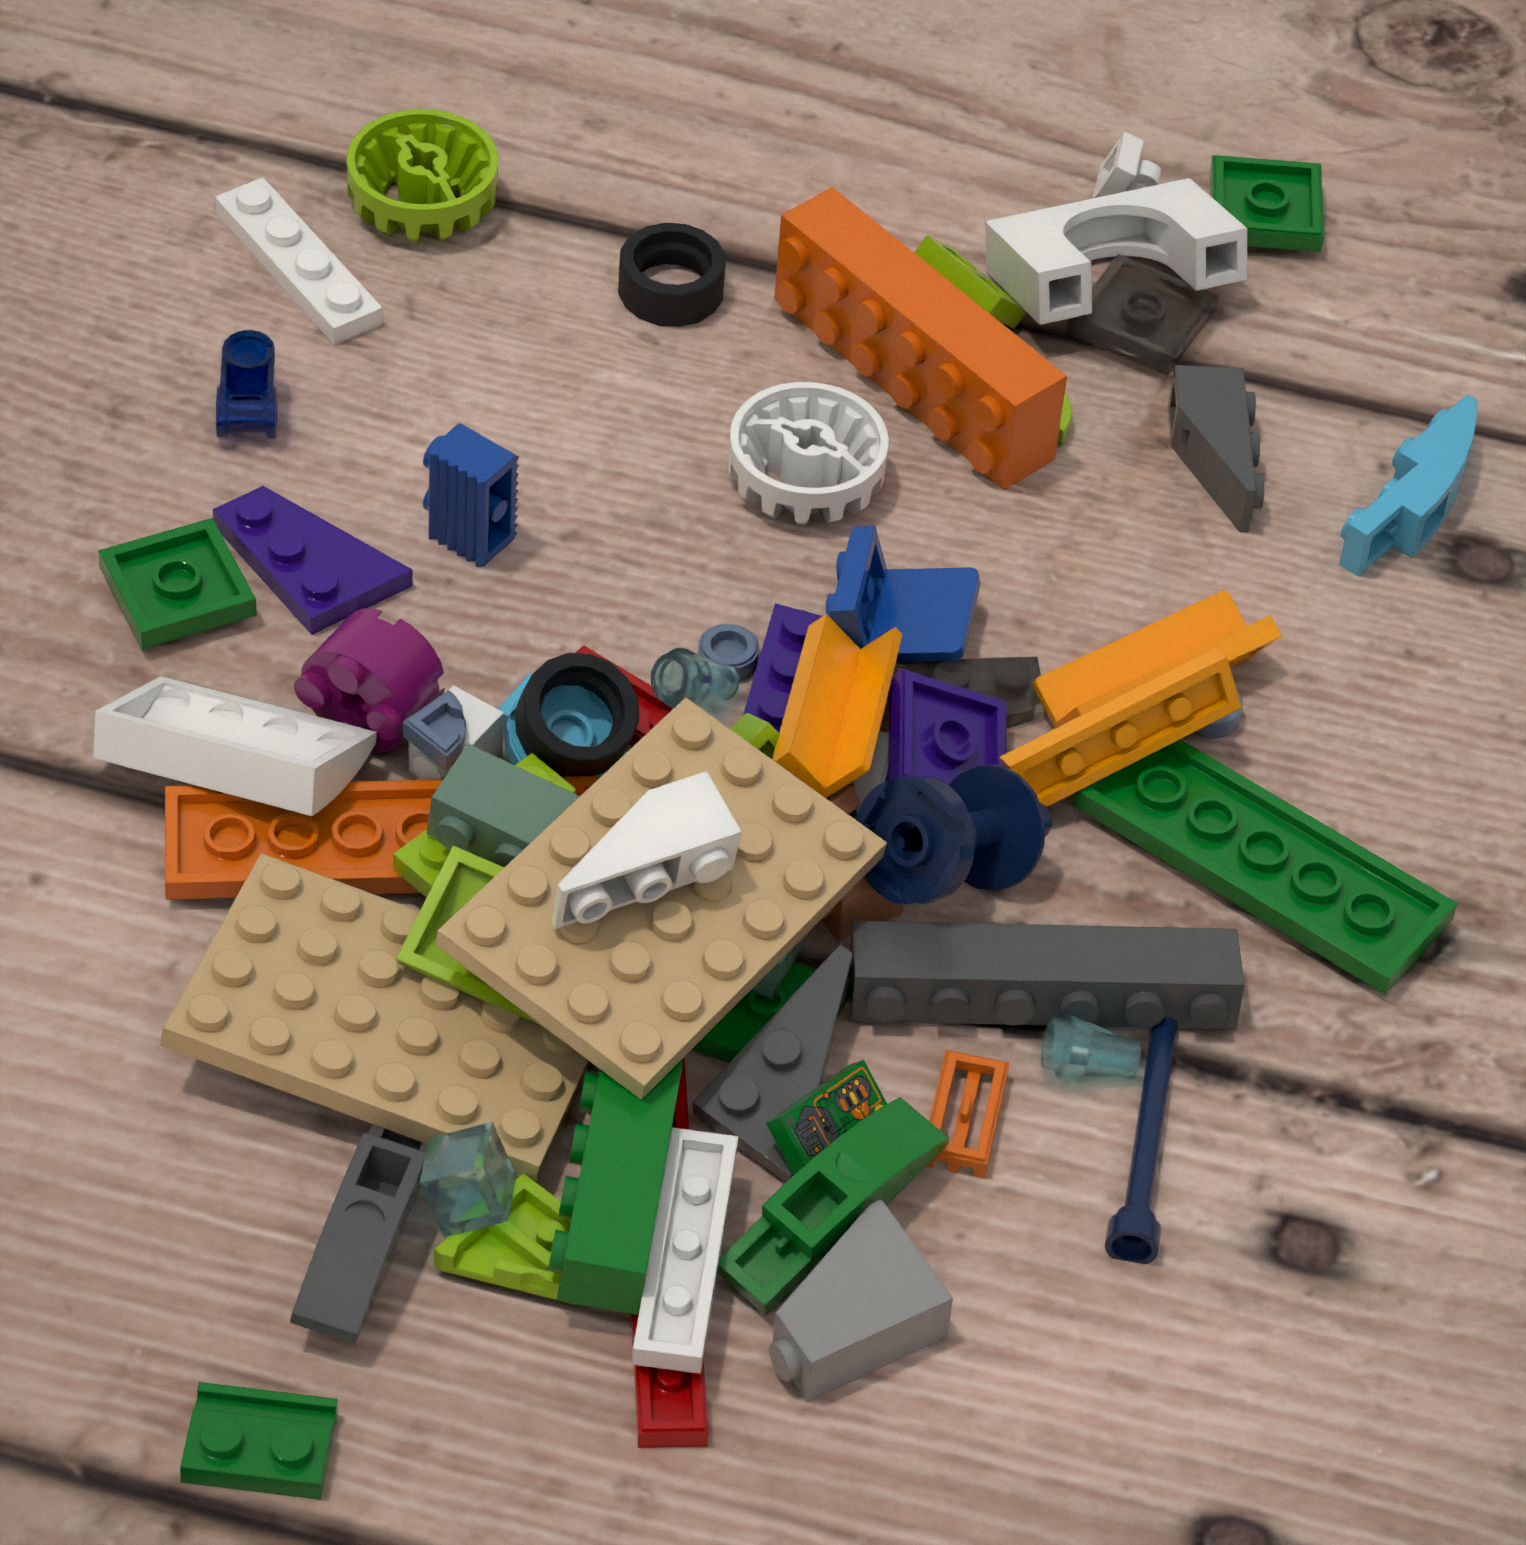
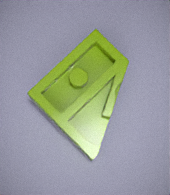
M523 1173L434 1248L433 1265L443 1272L557 1300L561 1273L548 1270L555 1229L569 1232L571 1219L559 1217L561 1201Z

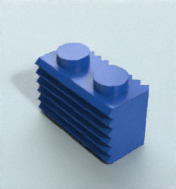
M458 423L446 435L435 438L428 446L423 458L424 467L429 469V488L423 499V508L428 511L429 539H438V545L447 544V550H456L457 556L465 555L466 561H475L476 567L485 566L509 545L518 533L515 531L518 525L515 523L518 517L515 514L518 507L515 505L518 501L516 495L519 490L516 487L519 482L516 479L519 473L516 471L519 467L517 461L520 456L462 423Z

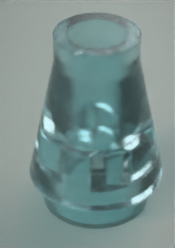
M675 648L660 656L655 662L651 671V686L655 695L667 706L674 709L685 697L696 705L717 700H730L737 693L739 676L731 665L720 664L686 648Z
M1067 1014L1065 1019L1051 1017L1042 1042L1041 1067L1055 1070L1057 1078L1121 1076L1133 1079L1140 1062L1141 1042L1140 1040L1121 1036L1072 1014Z

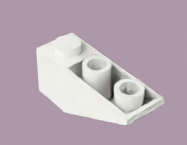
M705 771L648 790L558 884L551 919L555 929L575 922L581 924L594 922L611 910L637 901L639 903L656 901L670 890L696 881L699 883H709L719 879L727 871L733 869L742 831L708 772Z

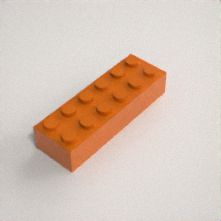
M831 187L781 215L774 299L784 311L793 314L816 333L817 337L824 344L834 348L852 363L861 375L869 377L887 392L900 407L911 412L929 427L938 439L946 441L970 461L978 472L988 476L1003 490L1055 460L1067 376L835 188Z

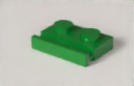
M199 1382L197 1401L192 1411L180 1465L181 1483L321 1500L333 1442L334 1426L338 1417V1399Z

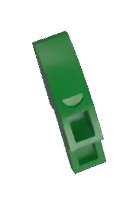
M901 1097L884 1105L858 1122L822 1150L762 1205V1217L720 1257L717 1274L766 1316L824 1258L870 1204L882 1199L887 1206L949 1144V1138Z

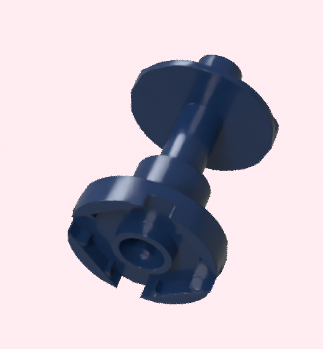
M995 764L980 765L960 773L949 785L934 777L908 775L896 780L886 781L870 791L862 802L856 816V820L887 842L883 858L864 877L877 893L897 904L932 903L954 893L963 882L975 888L999 891L1015 887L1018 883L1024 881L1037 866L1043 852L1045 837L1049 834L1052 827V818L1048 808L1038 801L1037 795L1028 782L1011 769Z

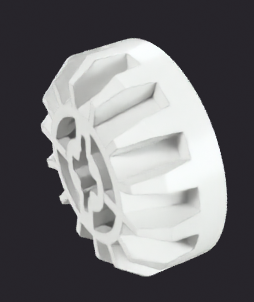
M791 382L776 385L760 391L749 398L736 412L730 428L729 475L738 482V492L753 505L762 502V512L773 519H777L783 510L794 512L795 522L799 526H805L808 523L810 514L821 513L826 523L831 524L842 519L844 509L851 514L864 509L869 505L871 495L881 490L884 483L888 456V431L879 413L864 399L848 390L817 382ZM766 470L780 475V482L768 477L765 474Z

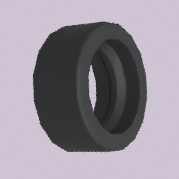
M660 223L646 226L630 235L620 249L618 294L625 308L639 319L660 326L676 327L698 323L712 315L723 301L726 255L719 242L702 229L680 223ZM669 264L681 265L695 270L702 277L694 282L680 285L663 284L649 279L642 272L650 267Z
M566 653L547 660L531 675L515 709L516 735L527 755L533 753L561 777L595 776L606 772L623 756L633 739L639 723L638 697L629 679L611 662L586 653ZM561 685L579 686L593 692L606 704L612 716L613 725L609 736L601 744L594 747L574 746L560 740L548 729L542 717L541 706L545 696L553 688Z

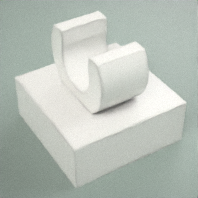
M1125 131L1123 132L1099 168L1093 198L1146 187L1137 182H1144L1149 186L1158 185L1161 168L1151 161L1140 160L1144 140Z

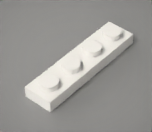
M263 177L215 196V214L333 345L383 325V308Z
M679 1128L671 1129L633 1344L632 1365L701 1374L737 1157L738 1136Z

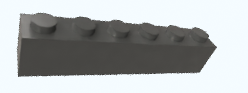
M852 921L849 951L853 953V959L848 975L849 982L851 983L849 994L851 1022L1151 1028L1159 1024L1164 1017H1169L1177 1021L1178 1028L1237 1029L1245 986L1237 929Z

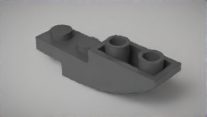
M372 1124L368 1133H363L316 1245L294 1305L290 1323L356 1344L393 1261L399 1236L438 1148Z

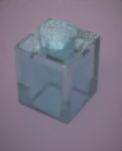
M492 1121L430 1138L419 1184L445 1238L507 1222L517 1175Z

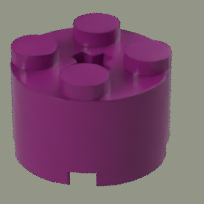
M365 608L352 613L305 661L301 670V676L294 682V691L298 699L310 707L318 717L376 731V744L371 752L383 753L393 750L405 739L403 737V721L444 694L445 688L439 690L438 679L444 674V671L434 648L412 625L402 619H399L392 625L377 618L383 611Z

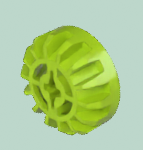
M409 109L389 113L371 121L360 129L348 147V197L354 201L355 211L361 218L370 224L375 222L376 228L389 237L400 228L406 231V237L411 243L418 242L420 232H435L438 241L442 242L452 236L453 226L465 233L477 225L480 218L494 207L496 190L498 189L497 149L490 136L481 127L464 117L434 109ZM394 182L398 185V201L384 196L386 190ZM458 190L461 197L455 198L453 192Z

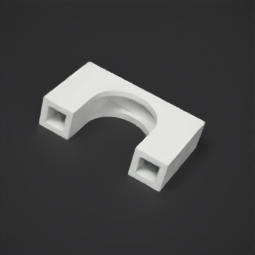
M1190 178L985 221L987 273L1039 325L1092 314L1091 260L1099 258L1134 256L1161 262L1173 269L1196 291L1247 280V228Z

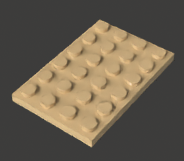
M685 697L438 929L435 945L642 1100L883 858L887 842ZM707 771L742 831L733 869L727 871L715 881L709 883H699L696 881L670 890L656 901L650 903H639L637 901L611 910L594 922L587 924L575 922L555 929L551 919L558 884L648 790Z
M261 853L165 1023L160 1046L517 1178L524 1173L536 1182L591 1062L545 1027L397 963L396 958L420 911Z

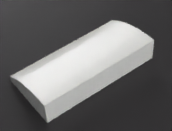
M160 676L95 711L93 758L313 816L334 800L354 778L374 748L377 732Z

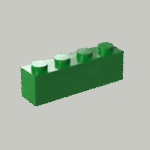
M679 1062L642 1100L602 1070H600L599 1074L586 1072L579 1112L590 1113L591 1119L589 1126L576 1123L569 1164L580 1165L581 1171L579 1178L565 1177L558 1215L559 1217L570 1218L571 1223L569 1232L555 1229L548 1266L549 1271L561 1273L557 1294L558 1301L638 1315L683 1062Z

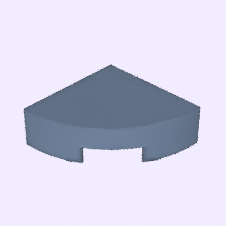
M449 690L403 721V737L445 771L453 766L463 751L466 742V723L463 716V708L456 696Z

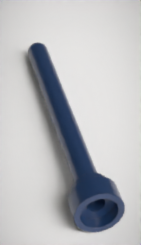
M1164 1017L1159 1024L1151 1027L1125 1205L1109 1219L1105 1240V1250L1112 1259L1139 1264H1148L1155 1260L1158 1255L1161 1237V1226L1156 1220L1155 1214L1151 1211L1178 1028L1177 1021L1170 1017Z

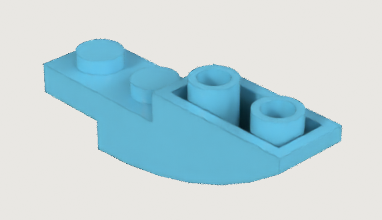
M1467 394L1449 410L1446 408L1441 409L1433 417L1428 428L1415 439L1409 437L1402 442L1392 459V467L1395 468L1393 479L1383 487L1378 498L1364 510L1362 508L1356 509L1346 520L1341 531L1344 544L1339 563L1340 566L1359 576L1391 547H1395L1412 558L1430 541L1452 509L1463 482L1477 421V399Z

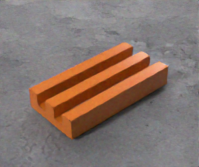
M951 1050L945 1051L929 1119L940 1131H942L955 1070L956 1068L967 1070L968 1074L952 1144H948L926 1167L933 1168L935 1160L946 1162V1171L959 1173L961 1166L973 1168L972 1176L985 1179L1010 1062ZM981 1074L992 1075L993 1080L977 1150L966 1148V1140Z

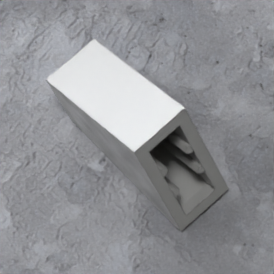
M882 1199L870 1204L776 1311L773 1343L769 1345L770 1359L779 1377L785 1382L792 1380L806 1402L947 1338L953 1297Z

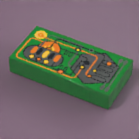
M861 1060L839 1071L766 1122V1125L791 1172L795 1175L838 1137L886 1105L887 1102L865 1061Z

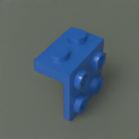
M876 526L852 527L846 551L839 552L837 557L836 572L838 584L836 592L827 596L826 614L860 649L896 627L902 633L896 662L955 661L963 657L981 585L978 571L971 567L887 569Z

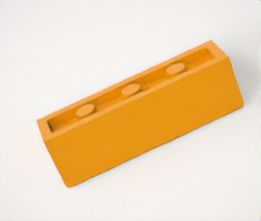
M1223 590L1037 677L1033 681V687L1054 727L1057 728L1214 648H1217L1227 657L1229 665L1232 667L1259 654L1282 637L1271 615L1247 626L1228 591Z
M825 614L808 626L772 760L825 798L865 774L871 767L902 639V633L896 627L860 649L828 614Z
M1214 648L1000 756L1001 764L1025 779L1037 795L1038 801L1048 807L1241 709L1242 705L1228 659L1217 648Z

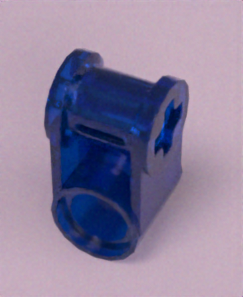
M238 331L231 334L224 341L220 385H217L216 395L217 438H226L229 432L265 433L267 439H276L275 347L269 336L260 331Z

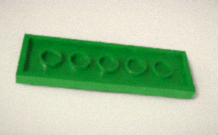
M1181 739L1074 793L1073 806L1385 995L1454 919L1457 902Z

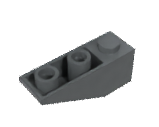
M1175 365L1168 401L1171 447L1239 532H1248L1252 510L1262 509L1264 501V475L1254 473V467L1258 466L1260 457V435L1258 432H1250V426H1253L1255 421V392H1246L1244 368Z

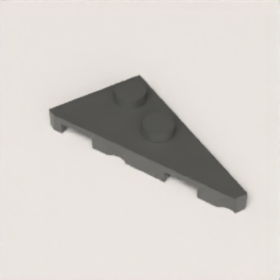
M841 944L692 1102L693 1114L719 1134L738 1136V1148L784 1183L794 1175L766 1122L823 1083L833 1044V1033L840 1006L843 1005L848 975L853 959V953Z

